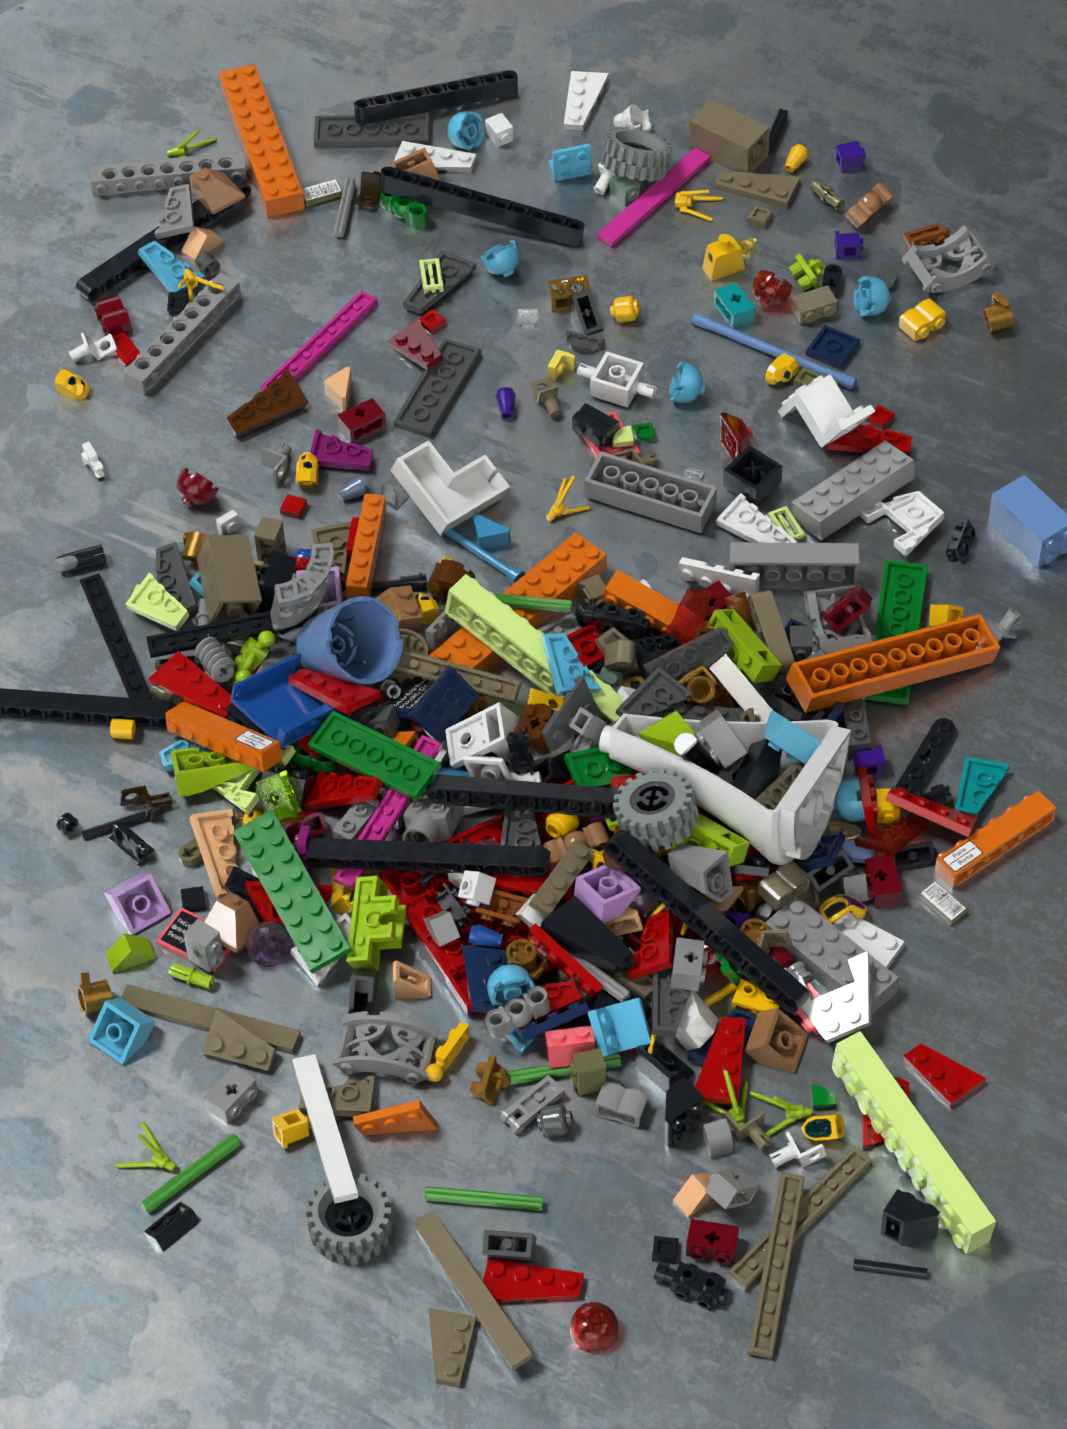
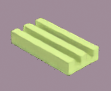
M439 258L419 260L424 294H427L429 290L432 293H436L438 289L440 292H444ZM426 264L428 265L431 285H427L424 268ZM432 264L436 265L438 284L434 283Z
M787 506L768 512V517L772 519V523L777 527L784 528L797 543L799 539L801 541L805 540V533ZM781 513H784V515L786 516V518H787L788 521L790 522L791 526L793 527V529H794L795 532L797 533L796 535L793 533V531H792L791 528L789 527V524H788L787 521L784 519V517L782 516Z

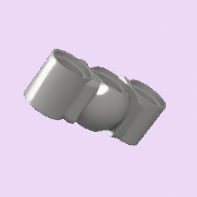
M540 986L533 987L527 993L522 994L523 999H512L506 1003L504 1008L500 1006L498 1009L489 1011L485 1020L490 1035L495 1039L505 1038L510 1032H514L513 1027L520 1028L526 1026L532 1017L536 1020L538 1017L546 1015L550 1011V1002L546 990Z

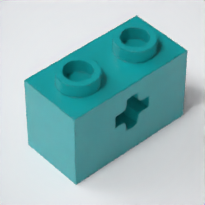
M736 282L714 290V305L731 328L737 329L754 322L756 307L752 301L748 300L745 291L742 288L740 289Z

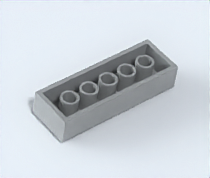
M884 441L792 502L793 516L800 526L818 539L823 540L861 515V512L867 511L875 503L882 501L915 479L914 460L887 441Z
M601 451L584 480L586 498L699 533L703 531L717 502V487Z
M730 542L729 571L734 572L735 569L744 570L746 575H752V573L760 574L759 589L819 590L857 585L859 543Z
M797 896L765 922L770 930L788 931L793 944L792 947L785 948L795 958V963L802 961L806 966V971H810L814 979L830 992L855 981L848 959L866 951ZM781 936L773 937L775 940L785 941ZM870 955L869 973L871 982L869 983V995L871 996V1015H873L897 993L899 977Z

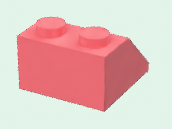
M592 1026L546 1031L544 1033L550 1068L569 1066V1063L573 1062L574 1053L578 1054L579 1052L583 1053V1051L587 1052L588 1050L592 1051L595 1049Z

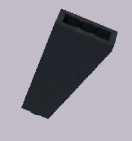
M768 739L751 743L747 751L748 753H746L732 783V786L744 792L752 799L757 798L778 778L783 749L779 752L768 745L770 742Z
M576 895L541 922L540 928L561 947L612 976L616 975L619 971L624 972L631 965L632 951Z

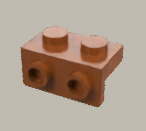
M940 223L903 233V240L909 249L913 245L926 246L934 244L939 246L944 244L946 238L950 237L949 228L943 229Z
M741 591L726 597L727 609H734L752 631H756L746 592Z
M493 889L489 905L480 904L479 907H476L475 912L481 915L480 919L493 922L494 919L502 921V925L515 928V925L523 926V921L515 914L526 903L528 898Z

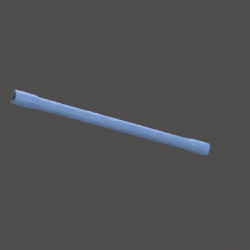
M697 312L692 317L691 323L719 333L776 358L786 353L796 359L800 368L805 367L824 376L831 374L832 378L843 387L853 390L857 384V379L834 371L716 322L712 318Z

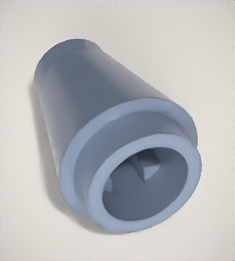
M356 476L339 489L338 493L341 499L345 501L367 494L366 492L370 491V487L364 476Z

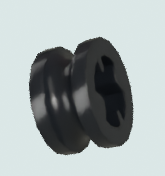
M67 812L58 819L56 827L62 830L63 834L69 835L75 831L79 821L71 813Z

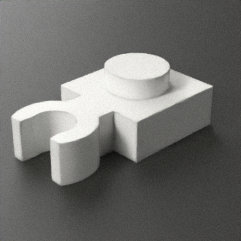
M86 442L82 444L83 453H81L83 463L89 465L97 479L104 477L105 474L102 470L104 468L98 460V456L91 443Z

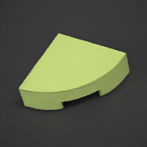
M631 425L623 427L616 432L613 438V448L634 446Z

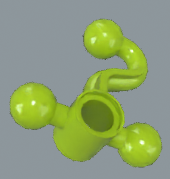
M271 631L261 632L258 636V641L250 637L244 643L240 650L242 654L238 655L234 660L237 670L233 676L232 686L238 681L251 677L252 672L266 658L269 652L267 647H271L275 642V635Z

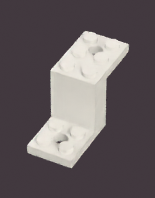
M831 374L825 378L821 375L811 381L812 383L806 386L805 384L796 389L795 393L782 402L783 406L778 410L781 418L798 410L821 448L854 430L875 412L872 405L865 408L861 405L852 410Z
M499 702L445 729L450 766L457 769L465 765L462 760L464 756H483L491 751L512 766L510 755L517 754L518 752L509 753L506 738L510 732H514L520 717ZM575 735L555 752L549 751L551 753L547 755H540L530 747H527L528 752H532L535 765L531 767L533 768L541 764L547 757L553 758L571 749L575 742Z

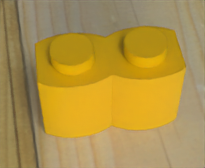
M930 298L926 299L899 317V328L914 341L924 339L930 331L940 329L945 324L946 312Z

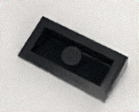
M932 841L886 850L887 855L892 854L896 871L936 863Z
M179 1202L149 1226L144 1233L159 1249L165 1251L197 1225L199 1219L192 1208Z

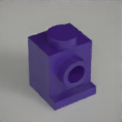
M835 231L834 248L836 259L860 258V250L864 249L863 238H860L859 233L839 234V231Z
M881 744L877 745L876 749H865L856 752V757L851 758L853 771H857L858 774L857 767L866 766L867 773L872 774L873 777L885 775L886 759Z

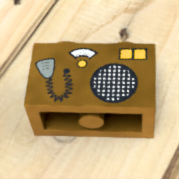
M587 275L547 281L548 297L552 312L571 309V296L590 290Z

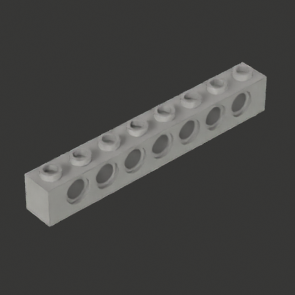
M243 151L90 166L93 196L163 190L189 184L191 187L189 176L205 167L223 172L228 178L237 176L242 181L247 182L245 153Z
M221 272L210 282L225 287V289L220 290L207 285L200 291L197 297L191 303H188L185 309L175 316L173 321L161 331V334L155 340H152L149 346L142 353H139L137 358L124 369L125 386L145 396L241 296L239 281Z

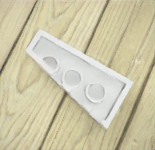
M402 141L394 159L396 161L425 147L436 171L445 170L446 173H471L476 162V154Z
M742 493L716 519L718 526L748 542L797 543L780 526L774 525L772 519L759 512L757 506L753 503L750 504Z
M684 557L679 562L678 576L686 581H691L707 588L719 580L730 595L744 591L746 592L747 599L749 595L759 593L760 574L752 573V575H746L744 570L735 569L734 572L728 571L721 565L710 567L706 562Z

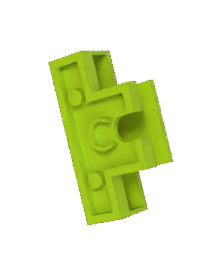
M734 609L714 610L706 628L716 629L723 627L735 644L723 656L726 654L751 684L752 682H772L782 664Z
M699 814V821H696L697 826L695 830L690 829L691 835L688 838L681 837V843L727 851L729 867L744 862L750 843ZM675 842L672 843L670 852L678 846Z
M378 876L356 877L348 942L352 952L348 953L346 962L354 970L378 971L381 950L402 948L407 906L399 905V898L396 895L387 896L388 886Z

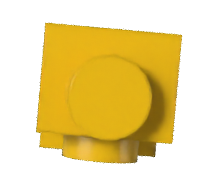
M298 1108L272 1118L274 1137L283 1149L288 1148L289 1143L309 1136V1130L311 1129L310 1121L307 1116H303Z

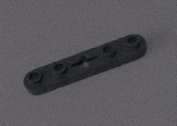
M940 718L934 722L895 788L901 787L911 794L921 791L954 736L955 724L953 721L947 718ZM927 754H929V759H928V761H926V762L922 765V767H920V766H921V760H924V759L927 757Z

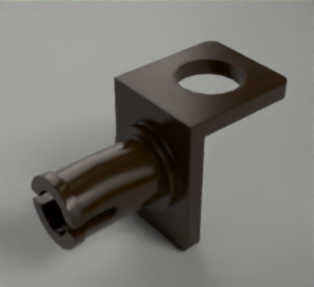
M363 171L361 173L360 194L354 200V204L370 208L375 205L380 193V172L374 171L370 173ZM362 199H369V200H371V201H370V202H364V201H361V200H362Z
M144 785L121 790L119 803L120 806H126L142 802L150 822L153 821L155 808L172 806V797L170 792L151 796ZM132 793H136V794H137V795H136L134 798H132V799H125L126 796L129 795V794H132Z

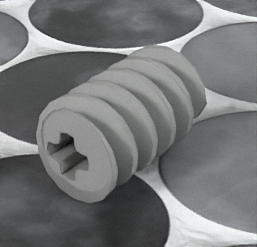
M215 637L203 639L195 649L196 658L215 682L222 683L230 680L234 675L233 659L230 658L229 654L226 653V650Z

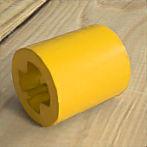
M112 719L110 725L111 738L134 739L136 731L135 720Z

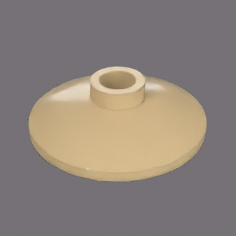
M829 821L823 835L843 831L846 837L845 840H851L860 836L861 829L848 822Z

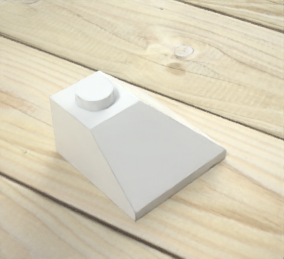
M464 756L462 759L470 777L513 780L504 759L500 757Z
M690 991L676 1034L677 1040L686 1051L700 1048L715 1032L718 1022L717 1017L695 991Z

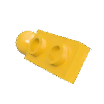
M460 1022L456 1028L451 1029L444 1046L440 1045L436 1051V1063L430 1064L425 1070L429 1075L427 1080L438 1082L442 1079L444 1072H446L470 1038L469 1025Z

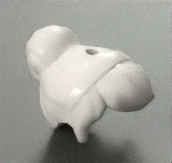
M632 104L623 113H619L614 117L615 127L622 129L624 127H629L630 129L639 128L640 131L647 130L649 133L653 130L652 124L649 122V109L642 111L638 106Z

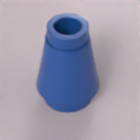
M472 924L468 942L473 943V946L500 948L503 934H499L481 924H478V926Z

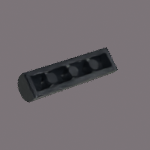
M683 733L676 738L674 748L684 760H688L712 774L721 769L692 734Z

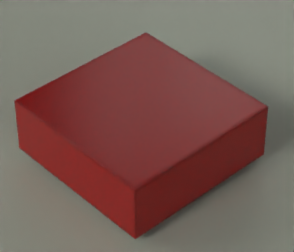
M434 309L418 318L423 328L430 334L446 325V319Z
M878 404L874 408L875 412L866 421L884 430L895 418V413Z
M287 494L280 507V514L300 519L307 505V499Z

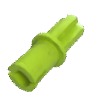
M173 963L169 968L170 976L187 981L188 985L195 984L210 990L214 984L215 977L213 975L197 971L195 967L188 968Z

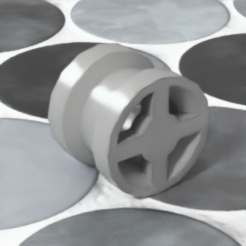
M802 961L792 964L787 969L798 981L804 979L806 984L811 983L814 979L813 974L810 971H806V966Z

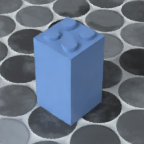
M1026 475L1019 477L992 494L989 522L1035 566L1039 568L1044 564H1049L1060 554L1067 553V514Z

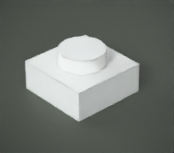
M234 510L216 519L219 535H229L240 528L238 514Z

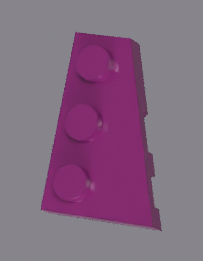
M318 429L315 430L310 453L316 456L319 466L370 471L373 450L353 442L346 443L340 441L337 436L332 435L330 437L324 435Z

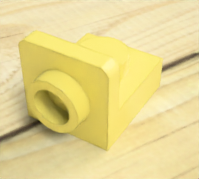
M556 350L548 365V379L555 382L558 376L563 374L564 369L574 371L576 368V356L569 352Z

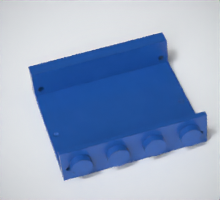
M300 653L287 657L284 661L271 665L247 679L238 681L232 687L230 701L267 736L279 741L280 748H284L317 731L332 710L347 716V714L289 684L288 676L301 670L299 668Z

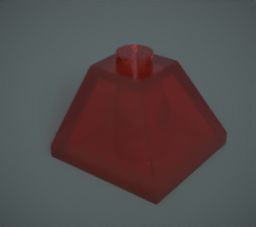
M723 412L720 413L719 441L733 461L748 446H751L753 433L751 428L746 426L742 419Z

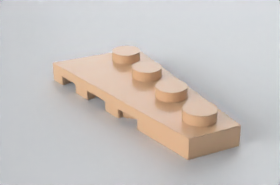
M232 809L192 814L189 818L216 898H222L228 894L223 887L233 867H237L235 864L236 846H234Z

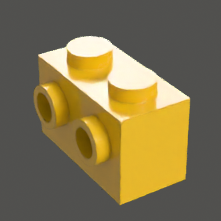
M740 979L732 1000V1011L738 1008L755 1015L774 1008H779L782 1011V1008L752 981Z

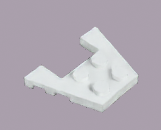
M920 491L893 497V501L886 503L878 501L873 507L861 512L862 514L859 515L866 523H870L886 514L905 530L906 534L893 540L894 547L904 556H907L944 519V512Z
M867 952L848 959L855 980L853 983L815 999H811L809 993V999L800 1007L828 1043L871 1025V996L869 995V983L871 982L869 973L870 955ZM804 979L799 980L808 989L806 981Z

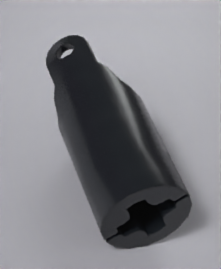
M102 544L65 553L56 558L70 555L77 559V564L74 568L61 571L60 573L72 572L107 562Z

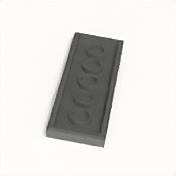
M416 114L364 125L355 122V115L315 116L314 148L400 146L402 141L429 145L430 114Z
M444 338L438 348L442 354L443 361L428 371L425 369L393 422L394 427L431 438L479 359L481 349Z

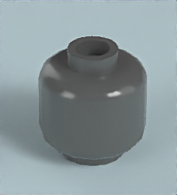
M563 1104L543 1107L540 1114H537L539 1131L541 1133L544 1132L547 1137L567 1134L570 1125H573L572 1112L567 1111Z

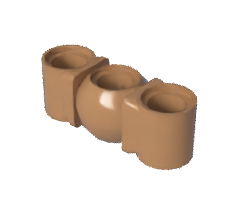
M880 181L844 215L858 228L894 195Z
M595 822L582 828L583 832L574 831L567 834L563 840L562 837H559L558 839L546 842L542 847L550 850V862H559L576 839L597 851L604 849L605 843L610 839L604 823Z

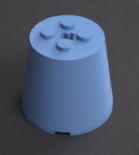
M361 596L350 598L305 622L297 637V654H301L300 662L304 669L356 684H373L384 680L395 670L402 654L403 639H400L399 622L390 608L375 598Z

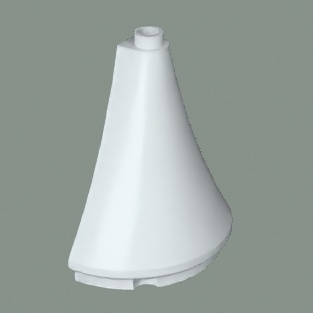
M623 713L613 727L608 725L604 727L599 741V750L601 752L609 753L610 759L644 775L648 774L647 770L654 769V773H657L659 768H665L667 773L670 770H674L677 772V775H684L686 781L689 780L696 804L749 841L765 858L777 865H785L794 858L800 860L807 859L820 842L821 836L824 834L830 820L835 796L842 781L851 734L850 729L838 727L839 724L832 720L790 721L821 742L775 810H770L709 771L642 740L638 733L661 720V717ZM684 719L695 733L698 730L695 724L701 720ZM726 721L746 751H748L751 743L766 739L764 733L767 722ZM707 745L704 748L708 752L711 747ZM782 750L778 777L791 765L795 764L785 757L788 752Z

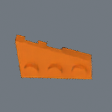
M420 1100L353 1116V1125L362 1135L437 1130V1121Z

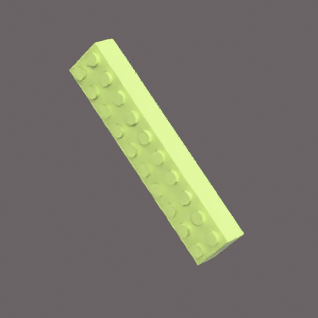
M465 574L449 589L445 613L544 692L557 696L541 640L544 633L532 627L527 619L517 615L509 605L503 604L494 593L484 589L476 579L470 578ZM589 670L590 677L601 688L599 693H591L600 711L597 716L609 726L620 718L616 714V710L624 701L609 684L603 683L594 672Z
M861 1031L837 1043L832 1063L834 1074L838 1078L841 1077L848 1094L854 1096L858 1101L860 1111L864 1115L867 1114L870 1118L874 1131L882 1135L887 1149L891 1153L894 1152L898 1158L899 1166L911 1176L913 1186L916 1190H920L923 1193L926 1203L932 1204L940 1211L939 1222L944 1229H948L952 1234L956 1247L962 1249L965 1254H968L991 1240L996 1220Z

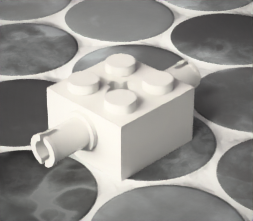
M607 351L597 368L580 363L577 370L578 376L590 378V396L627 408L635 395L640 394L654 399L657 392V386L643 383L644 363Z

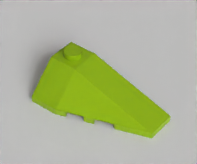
M186 748L170 751L178 797L202 793L255 769L213 750L212 752L200 751V748Z

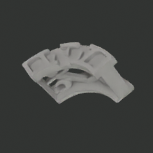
M963 225L957 232L946 238L944 244L939 246L934 244L926 246L913 245L901 258L904 264L910 265L924 285L922 287L923 291L929 293L948 292L965 286L985 273L990 272L998 262L979 237L978 231L966 225ZM974 241L976 246L971 248V242ZM981 251L983 256L980 258V255L975 253ZM948 258L952 261L963 260L957 273H949L939 270L942 260Z
M333 543L311 544V559L305 572L291 581L275 584V595L270 613L273 630H281L299 624L311 616L320 606L327 590L328 575L333 560Z
M855 585L803 591L807 619L813 622L812 640L813 644L817 645L816 650L822 649L827 653H832L875 641L874 635H871L866 626L863 614L850 623L852 627L843 637L832 630L824 629L830 625L820 616L824 615L826 609L835 602V594L847 592ZM831 594V601L816 596Z
M368 1011L343 1016L341 1024L345 1027L337 1059L333 1060V1065L339 1068L342 1073L379 1072L400 1077L413 1084L429 1078L425 1070L430 1065L434 1042L439 1037L440 1029L416 1018H413V1022L400 1019V1014L380 1011V1015H369ZM385 1032H391L394 1041L401 1048L381 1056L369 1043L379 1039ZM399 1034L406 1036L404 1040L399 1037ZM421 1043L424 1044L422 1052L417 1049ZM411 1053L420 1058L419 1068L407 1064V1062H412L415 1065V1058Z

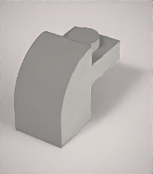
M580 707L569 725L579 732L569 751L572 753L596 748L599 745L601 733L607 724L588 710Z

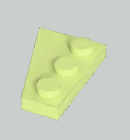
M150 572L125 604L127 609L175 631L179 630L190 616L188 611L166 591L161 583L159 584Z

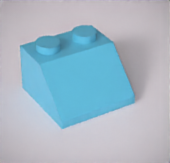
M772 710L770 712L764 737L770 741L768 745L778 752L781 749L788 752L785 757L794 763H798L800 760L806 764L821 741Z
M122 998L106 1000L87 1041L123 1065L147 1041L155 1020Z

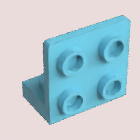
M589 143L553 151V159L548 160V166L554 182L592 174L591 145Z
M640 998L588 1011L597 1048L601 1049L603 1056L636 1048L640 1045L650 1044L651 1034Z

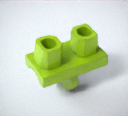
M799 253L795 256L797 262L788 267L794 278L799 277L803 273L805 274L797 280L803 291L811 287L815 289L820 288L821 286L815 275L821 276L823 274L824 263L820 259L814 260L812 258L808 261V265Z

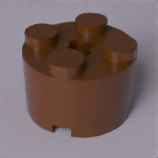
M444 559L441 563L437 562L427 583V590L437 603L447 602L449 589L465 574L474 579L475 574L471 570L467 572L463 569L465 565L457 561Z
M528 704L525 706L514 732L516 734L519 733L518 727L520 726L523 733L528 734L531 743L529 747L540 755L550 754L551 752H549L550 750L541 732L555 711L547 704Z

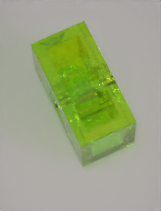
M286 770L255 782L257 785L256 793L262 799L265 806L264 813L272 809L277 819L281 821L302 812ZM278 795L280 799L275 800L274 796Z

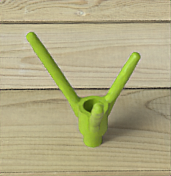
M197 129L181 144L174 146L173 149H168L167 156H175V158L188 157V150L214 142L217 138L214 137L186 146L200 132Z
M725 1070V1081L733 1106L728 1113L740 1126H743L746 1121L745 1104L748 1081H744L740 1106H738L729 1073ZM705 1102L707 1106L721 1115L725 1111L714 1103Z
M753 1091L749 1093L750 1096L786 1110V1120L767 1131L768 1137L786 1125L795 1122L796 1119L811 1117L812 1115L811 1108L793 1105L777 1096H774L772 1099Z
M141 1122V1126L150 1142L142 1134H139L138 1138L153 1153L151 1160L148 1162L117 1163L116 1167L157 1168L158 1166L161 1169L166 1168L172 1172L177 1164L171 1161L170 1156L163 1152L146 1123Z

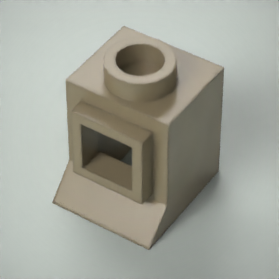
M599 574L577 582V596L583 597L585 602H590L592 605L596 604L601 610L604 605H608L602 599L606 586Z

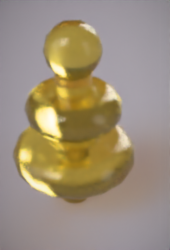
M745 238L737 241L742 250V255H746L753 248V245H756L757 240L755 238Z

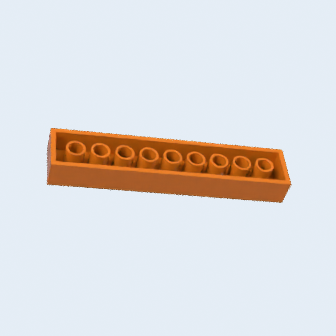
M252 64L218 72L221 92L241 147L245 153L249 169H251L267 218L305 209L301 185L256 65Z
M575 532L502 594L572 600L577 596V582L597 574L600 576L607 570V554ZM512 608L517 615L527 619L536 630L557 613ZM464 627L429 655V657L488 672L503 659Z
M977 614L794 662L790 667L786 680L804 712L808 713L834 706L837 701L845 703L993 663L1001 647L982 615Z

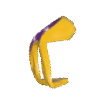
M846 894L834 895L826 899L819 907L820 915L831 924L844 917L849 911L855 918L863 919L867 911V907L862 902ZM844 902L846 904L843 910L834 914L829 919L824 913L834 903Z

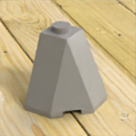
M680 843L668 853L670 869L693 888L719 903L723 902L733 893L727 851Z

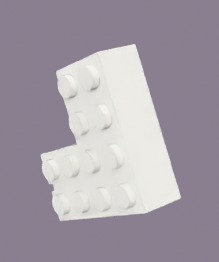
M429 440L397 458L390 470L439 535L469 519L474 513H479L499 501L510 488L499 472L490 483L488 482L496 471V467L486 454L458 471L453 472Z

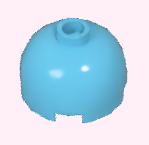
M472 111L455 114L449 121L447 131L451 143L463 150H470L473 147L477 148L484 135V131H481L480 122H483L481 116Z
M515 240L509 241L510 245L503 246L502 243L485 251L486 256H480L487 271L494 275L503 274L504 277L514 273L513 269L519 265L521 260L520 250Z
M862 276L858 280L860 283L859 289L854 290L855 309L860 311V316H877L887 308L891 300V294L886 283L880 278Z
M681 361L676 369H679L676 377H672L669 396H673L670 401L685 404L694 401L699 394L702 395L705 383L702 382V374L696 366Z
M858 777L842 780L835 796L833 810L837 809L839 817L849 822L865 820Z
M518 965L500 966L489 976L487 991L492 1005H499L503 1008L512 999H523L522 994L535 987L530 974Z

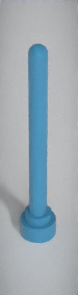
M450 529L445 532L447 536L506 574L510 583L514 584L525 575V572L520 568L509 567L455 530Z

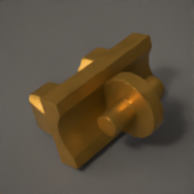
M489 1056L487 1062L477 1063L476 1074L479 1078H482V1081L472 1082L470 1087L472 1095L477 1098H483L486 1104H494L496 1093L501 1092L502 1088L509 1087L511 1083V1078L506 1075L507 1070L496 1062V1056Z

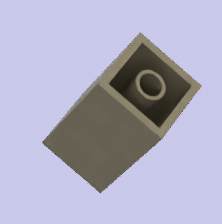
M713 99L706 105H703L701 110L695 116H692L689 121V149L693 150L695 147L711 156L710 160L732 171L751 173L768 156L770 127Z
M239 534L207 535L198 554L197 563L209 623L235 619L242 612L254 615L262 599L249 536Z

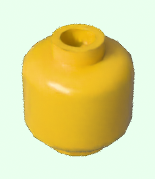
M628 295L615 298L613 305L610 306L612 318L615 317L617 322L626 323L636 321L638 315L641 314V307L638 299Z
M550 813L546 818V830L549 835L556 839L559 837L564 839L567 834L576 831L579 827L577 815Z

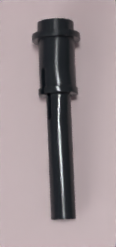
M419 572V575L400 576L401 579L372 582L371 591L411 585V588L421 587V589H424L427 586L426 574Z

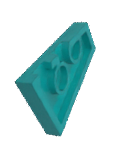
M966 756L955 810L978 817L1009 771L1010 764Z

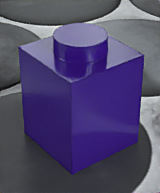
M858 141L836 145L835 161L841 172L863 168L866 153Z

